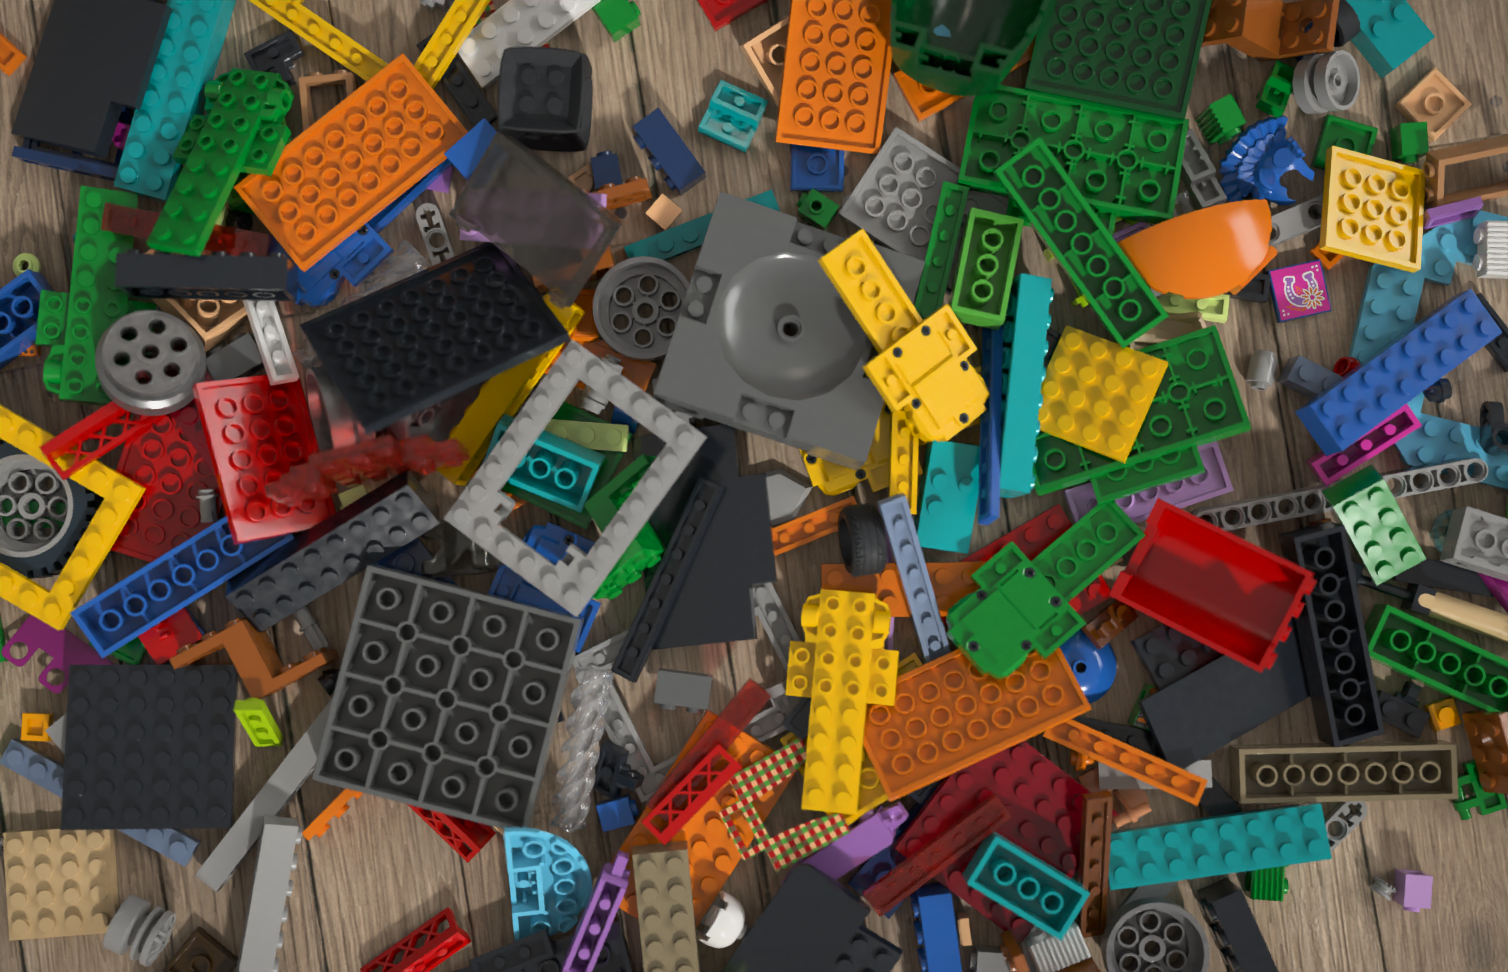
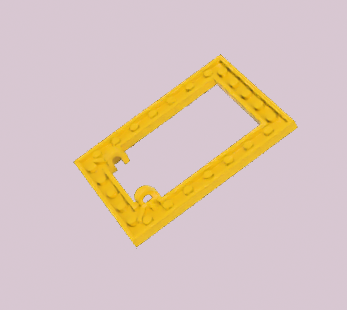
M248 0L365 81H368L388 65L387 62L303 6L304 0ZM455 0L414 64V67L433 90L491 0Z
M0 404V438L53 468L43 456L39 447L56 436ZM64 454L55 461L65 471L74 465L76 455ZM98 460L93 461L69 477L105 499L52 589L48 590L0 562V597L57 630L65 628L72 616L70 613L76 609L146 490L145 487Z

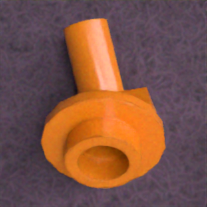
M1071 749L1069 764L1074 766V771L1085 770L1086 765L1097 762Z

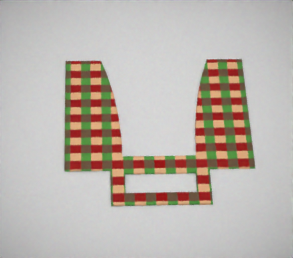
M801 738L737 772L729 781L739 801L719 811L743 860L745 861L766 850L777 872L851 832L841 813L803 823L771 839L762 824L752 801L776 787L806 761L807 748ZM739 809L742 810L759 844L748 850L730 817V814Z

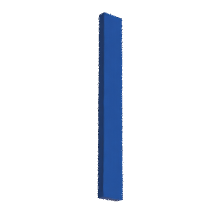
M1003 324L998 330L982 327L981 377L990 393L984 404L987 410L980 415L978 524L989 525L999 517Z

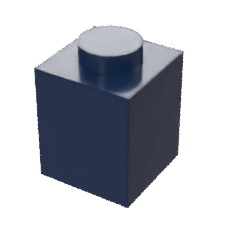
M603 151L597 153L596 157H591L596 191H599V187L605 184L614 183L615 186L623 184L617 153L612 154L611 151Z

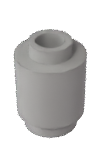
M1255 350L1254 356L1250 357L1246 383L1250 384L1251 389L1266 391L1267 387L1273 386L1278 363L1276 353L1267 350Z

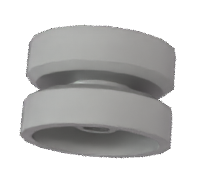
M1345 50L1304 56L1297 63L1293 74V94L1297 105L1303 112L1309 115L1349 109L1356 102L1360 89V73L1353 56Z

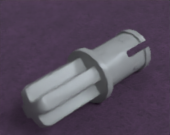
M306 605L292 613L300 626L299 631L305 634L314 651L326 648L329 645L328 640L317 624L319 620L314 619Z

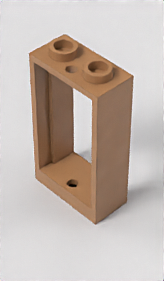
M335 70L333 74L323 75L320 72L307 73L306 77H298L303 132L313 125L310 88L346 85L348 97L359 88L358 79L352 72L348 70Z
M1508 135L1426 152V162L1423 164V173L1425 175V187L1423 188L1425 190L1424 202L1434 208L1481 196L1482 201L1508 196V167L1507 181L1444 194L1445 165L1507 153Z

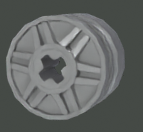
M132 894L122 903L113 917L105 934L103 947L121 956L131 947L129 959L133 961L139 959L140 964L148 967L156 960L169 941L176 921V914L169 910L164 913V908L160 906L154 908L149 914L151 903Z

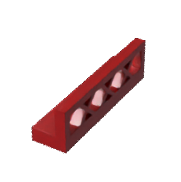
M111 401L46 442L39 449L64 481L159 420L158 416H149L141 422L129 421L131 412ZM113 423L124 425L123 432L118 437L106 436L107 427ZM88 439L100 440L99 448L93 453L82 451L83 442ZM64 454L76 455L74 465L65 471L55 461Z
M718 743L641 822L665 845L742 768L743 762L736 755L732 756ZM719 752L728 763L721 770H711V759ZM707 764V770H701ZM695 775H707L708 783L701 790H692L691 779ZM688 783V790H681ZM676 794H688V803L682 809H672V798ZM669 802V809H662ZM656 814H669V822L661 830L650 821Z
M407 804L467 863L496 834L487 824L432 810L429 812L427 809ZM443 823L450 828V831L443 826ZM462 842H465L472 849V851L470 852L462 844Z
M447 907L360 968V971L372 972L377 967L382 966L381 972H429L469 944L471 939L469 934L458 926L453 911ZM447 919L450 927L442 933H437L440 923ZM423 935L427 936L424 945L419 949L415 948L417 940ZM400 951H405L402 961L398 964H392L396 954Z

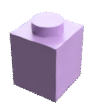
M1395 869L1394 888L1397 891L1393 895V901L1402 905L1403 910L1420 912V908L1431 909L1433 876L1418 870Z

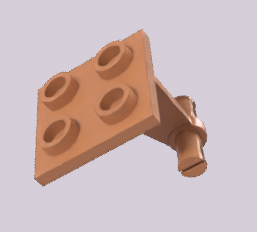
M1099 766L1078 776L1081 785L1091 793L1108 790L1113 795L1112 809L1119 814L1112 817L1116 828L1129 822L1135 823L1139 817L1152 812L1148 804L1150 801L1144 789H1099Z

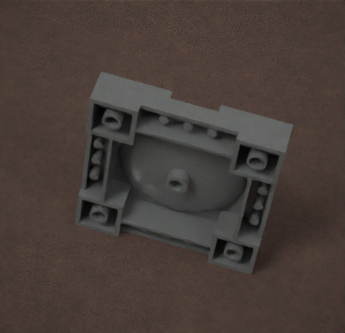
M720 191L653 398L669 409L702 420L707 418L807 451L806 454L857 471L866 463L884 399L862 367L879 353L817 261L845 241L846 238L796 222L797 217ZM873 244L913 304L925 261ZM783 328L792 329L795 336L785 335Z

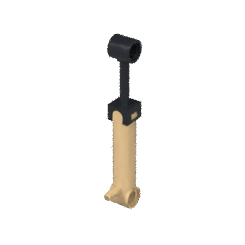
M1352 562L1356 586L1361 585L1403 599L1401 609L1425 615L1508 644V615L1437 592L1436 589L1421 584L1408 583L1407 589L1385 582L1376 585L1371 577L1363 575V565Z

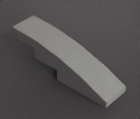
M1193 129L1187 130L1180 175L1196 210L1225 204L1227 196L1215 177L1216 169Z
M1200 759L1184 768V770L1208 780L1205 788L1212 787L1211 759ZM1098 762L1099 789H1158Z

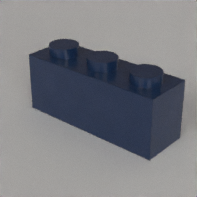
M659 108L633 125L635 135L632 137L641 150L646 148L651 156L648 157V160L656 171L659 169L663 171L666 175V178L663 180L672 192L677 190L679 195L682 196L706 178L704 169Z

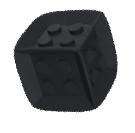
M520 46L504 49L500 64L497 112L499 133L508 145L540 151L578 152L587 150L593 103L592 67L588 56L584 53L560 48Z

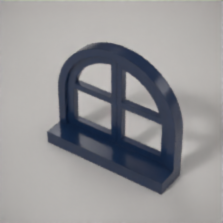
M123 106L119 121L131 125L134 117L131 108ZM24 138L22 147L14 146L12 156L30 164L115 181L123 150L117 149L115 162L111 163L83 157V153L73 150L69 154L39 147L40 142Z

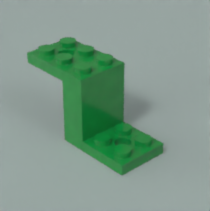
M642 454L584 503L585 508L601 533L604 532L657 458L656 456ZM648 520L592 598H608L609 600L616 598L622 593V588L625 585L637 581L642 576V571L647 567L655 566L661 561V556L666 548Z

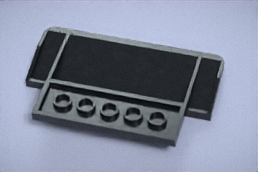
M1292 616L1287 625L1292 630L1285 643L1279 640L1273 653L1278 655L1271 669L1265 667L1262 673L1164 623L1130 641L1157 690L1138 701V704L1153 739L1166 762L1184 769L1310 697L1294 616Z
M802 863L795 866L721 972H890L902 957L903 949L861 925L870 913L871 907L831 876L811 864Z

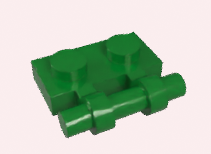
M1475 759L1462 762L1464 773L1458 775L1457 772L1458 799H1454L1452 802L1455 811L1459 813L1460 819H1471L1472 816L1469 809L1476 807L1477 813L1482 816L1508 808L1504 794L1483 791ZM1465 784L1469 785L1472 796L1467 798L1462 788V785Z

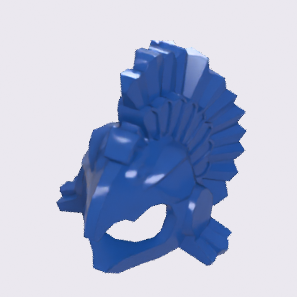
M1282 115L1278 118L1267 117L1264 120H1258L1254 125L1248 126L1246 131L1240 133L1238 138L1232 142L1231 148L1226 151L1225 157L1219 160L1221 164L1219 173L1224 175L1220 184L1221 187H1224L1223 191L1229 203L1242 201L1243 197L1252 193V196L1256 199L1267 198L1278 205H1290L1295 203L1296 199L1287 197V187L1280 184V177L1286 171L1295 169L1313 181L1315 172L1303 161L1302 157L1305 154L1292 136L1289 139L1285 138L1286 130L1284 127L1288 121L1286 116Z

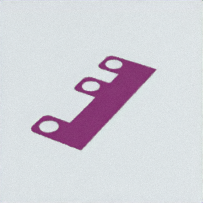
M33 615L27 618L1 652L4 658L18 667L24 666L38 648L53 657L39 675V682L53 693L62 692L68 685L69 665H115L107 658H102L96 650L65 628L57 630ZM16 642H23L28 647L27 655L22 659H15L10 654V648ZM55 668L61 669L65 674L64 681L57 686H53L47 681V674Z

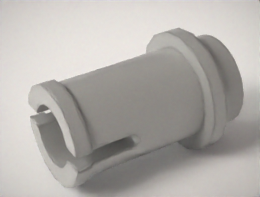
M214 488L198 490L196 498L199 499L200 522L218 521L216 497H218V494L215 493Z

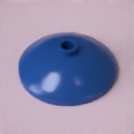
M1080 628L1060 646V649L1089 704L1103 697L1111 688L1116 675L1117 663L1115 653L1109 642L1103 648L1097 649ZM1082 662L1084 670L1077 672L1076 665Z

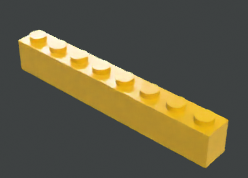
M552 289L542 299L570 336L586 312L563 294ZM564 344L495 375L481 386L479 395L474 403H471L465 409L463 419L450 431L449 439L445 445L436 451L430 466L451 483L465 486L485 458L498 422L505 414L511 417L515 415Z

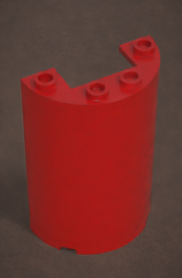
M1157 498L1146 520V523H1148L1144 531L1146 536L1139 541L1126 569L1120 572L1109 596L1262 673L1265 667L1271 669L1278 656L1273 651L1279 640L1285 643L1292 630L1291 627L1287 626L1292 616L1298 618L1305 603L1300 601L1303 594L1310 595L1317 580L1312 578L1314 573Z

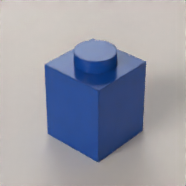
M630 793L621 795L614 800L606 799L599 801L596 806L603 832L635 824L636 815H639L636 799L631 800Z

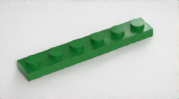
M945 181L942 183L924 259L925 264L914 302V307L922 320L926 319L943 305L970 187Z

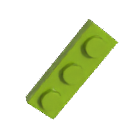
M247 698L246 700L235 701L234 712L255 747L282 746L284 736L264 700Z

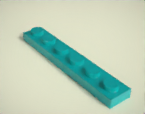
M772 189L745 199L781 212ZM713 212L624 246L628 259L643 256L666 261L702 247Z

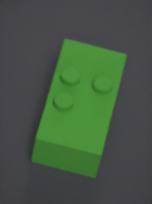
M971 207L964 222L948 302L959 322L998 330L1004 323L1024 219Z

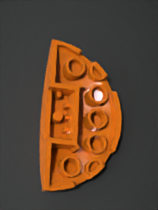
M1264 199L1243 200L1211 206L1156 224L1117 242V244L1142 279L1146 281L1149 288L1162 294L1170 292L1183 295L1184 299L1215 297L1237 288L1249 278V275L1257 266H1260L1269 248L1268 244L1272 232L1270 208L1267 200Z

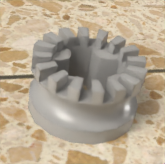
M1375 875L1374 884H1369L1368 887L1390 901V894L1392 892L1395 893L1397 889L1388 885L1387 882L1385 884L1384 880Z

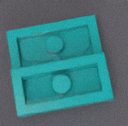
M720 80L698 127V132L746 153L769 101Z

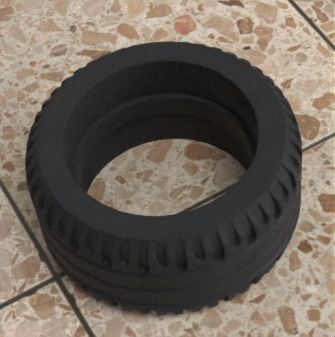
M871 503L843 507L838 517V534L846 570L856 577L881 573L887 562V543L879 510Z

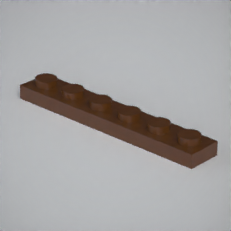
M1108 790L1084 794L1082 798L1078 882L1090 892V895L1077 914L1076 924L1083 938L1102 935L1106 928L1113 795Z

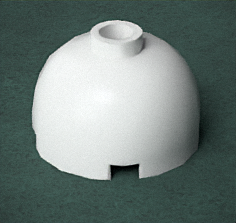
M720 891L721 897L715 898L700 921L704 925L703 931L697 930L696 934L697 940L714 948H725L733 944L736 939L741 940L747 929V925L744 924V907L740 901L728 893Z

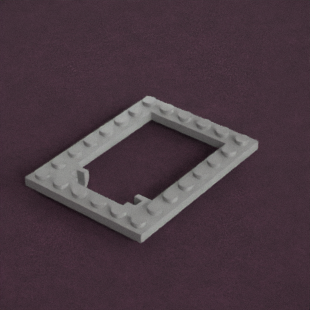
M572 339L444 519L577 617L696 454L707 436ZM580 379L667 442V444L589 553L586 554L572 544L566 550L568 552L567 555L555 565L500 524L509 516L516 503L503 493L501 489Z
M772 583L754 584L752 587L755 616L758 615L787 672L790 641L801 640ZM628 629L574 656L573 666L611 742L629 751L626 764L631 766V770H636L644 776L642 786L635 789L643 803L651 799L678 754L654 765L607 671L613 667L628 634ZM785 678L777 685H771L765 689L773 706L735 724V726L763 742L787 730L782 723L802 697L785 695L787 678Z

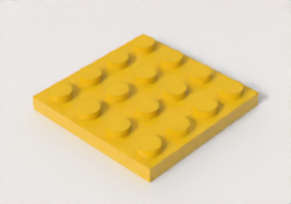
M1336 146L1328 148L1325 161L1319 249L1412 273L1421 270L1425 190L1423 189L1425 187V175L1423 170Z
M1066 325L1046 369L1045 379L1041 383L1040 393L1043 394V403L1038 412L1040 431L1125 463L1168 367V362L1128 347L1121 348L1117 343Z

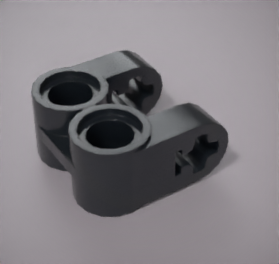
M1484 401L1480 408V444L1483 451L1492 456L1508 454V424H1504V408L1501 402ZM1497 435L1502 439V444L1498 442Z

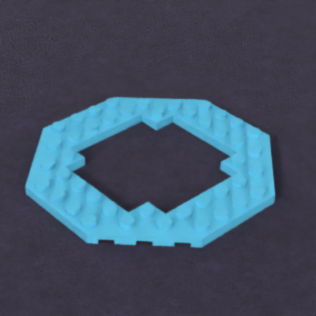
M1480 210L1476 217L1437 226L1422 235L1421 270L1415 273L1377 263L1370 266L1348 357L1356 358L1361 364L1412 327L1415 322L1424 281L1444 286L1450 285L1456 262L1473 265L1474 256L1477 254V244L1473 241V234L1475 229L1478 228V224L1485 221H1508V217ZM1423 392L1407 403L1422 426L1394 443L1400 454L1398 456L1404 465L1414 467L1460 457L1479 458L1487 464L1488 475L1483 481L1478 483L1508 490V454L1492 456L1484 452L1480 444V427L1420 413L1424 399ZM1497 435L1498 442L1502 444V439ZM1473 463L1467 468L1469 476L1474 472L1475 467ZM1444 468L1440 474L1448 475V472Z

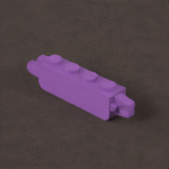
M900 802L885 808L880 805L874 810L866 812L857 821L848 826L851 831L850 833L795 862L791 871L795 866L807 863L836 880L891 845L896 835L897 827L908 818L909 814ZM791 871L788 872V874H786V877H785V879L782 881V884H783L784 881L787 879V877L789 876V874L791 873Z
M618 850L613 864L609 862L603 863L564 957L561 972H592L628 885L630 870L625 869L629 859L628 853Z

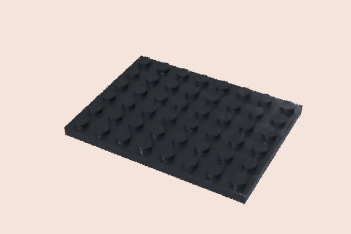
M493 242L481 244L300 324L304 336L365 436L570 341L568 331L501 243Z

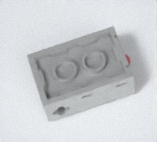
M1468 506L1454 509L1440 561L1508 582V519Z

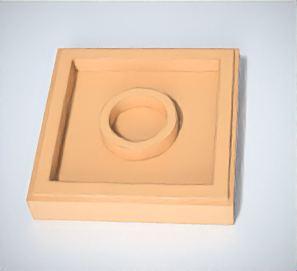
M1434 67L1394 106L1411 123L1427 122L1428 141L1431 143L1472 104Z

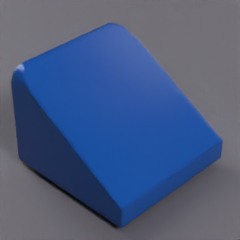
M615 406L611 424L629 425V433L635 434L640 423Z

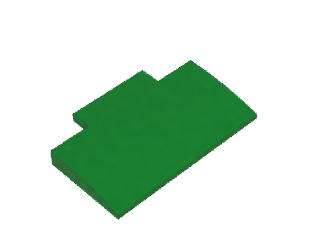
M999 85L989 94L974 96L957 184L970 187L969 190L1009 197L1006 215L1024 219L1023 226L1032 227L993 172L1041 137L1112 237L1116 217L1156 225L1173 218L1189 119L1180 121L1043 92Z
M1216 325L1136 350L1167 361L1168 367L1125 463L1039 431L1035 442L1038 455L1033 463L1032 474L1035 475L1034 486L1038 496L1091 480L1098 505L1205 473L1198 446L1250 431L1251 424Z

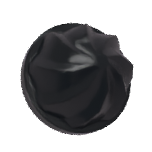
M232 210L227 215L226 227L232 234L249 232L252 229L253 219L249 213Z
M1440 378L1424 390L1423 394L1429 402L1443 403L1446 399L1451 398L1452 386L1447 378Z
M339 669L324 670L322 672L323 675L317 678L329 696L335 692L340 673Z

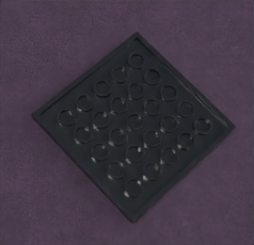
M69 665L61 830L232 828L237 715L234 712L235 701L238 700L239 677L235 665H188L174 669L172 665Z

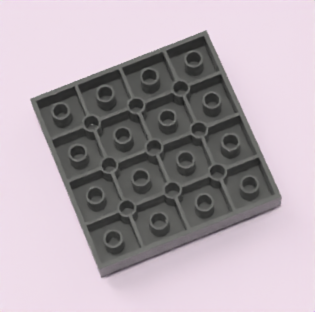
M376 564L367 565L312 780L502 829L511 827L531 828L584 618Z

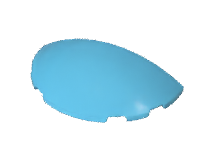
M504 828L515 941L544 929L548 930L550 936L559 931L566 933L578 922V915L586 907L592 892L591 872L585 858L572 844L557 835L532 828Z

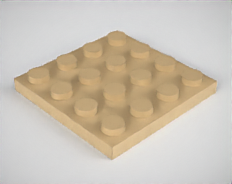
M61 827L6 831L2 833L4 837L3 850L9 941L107 932L113 917L119 909L114 829L61 830Z

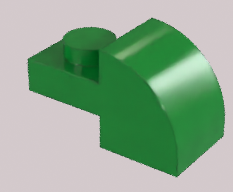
M1276 60L1257 93L1256 98L1258 100L1255 107L1276 118L1282 116L1285 112L1289 96L1293 92L1292 82L1295 68Z

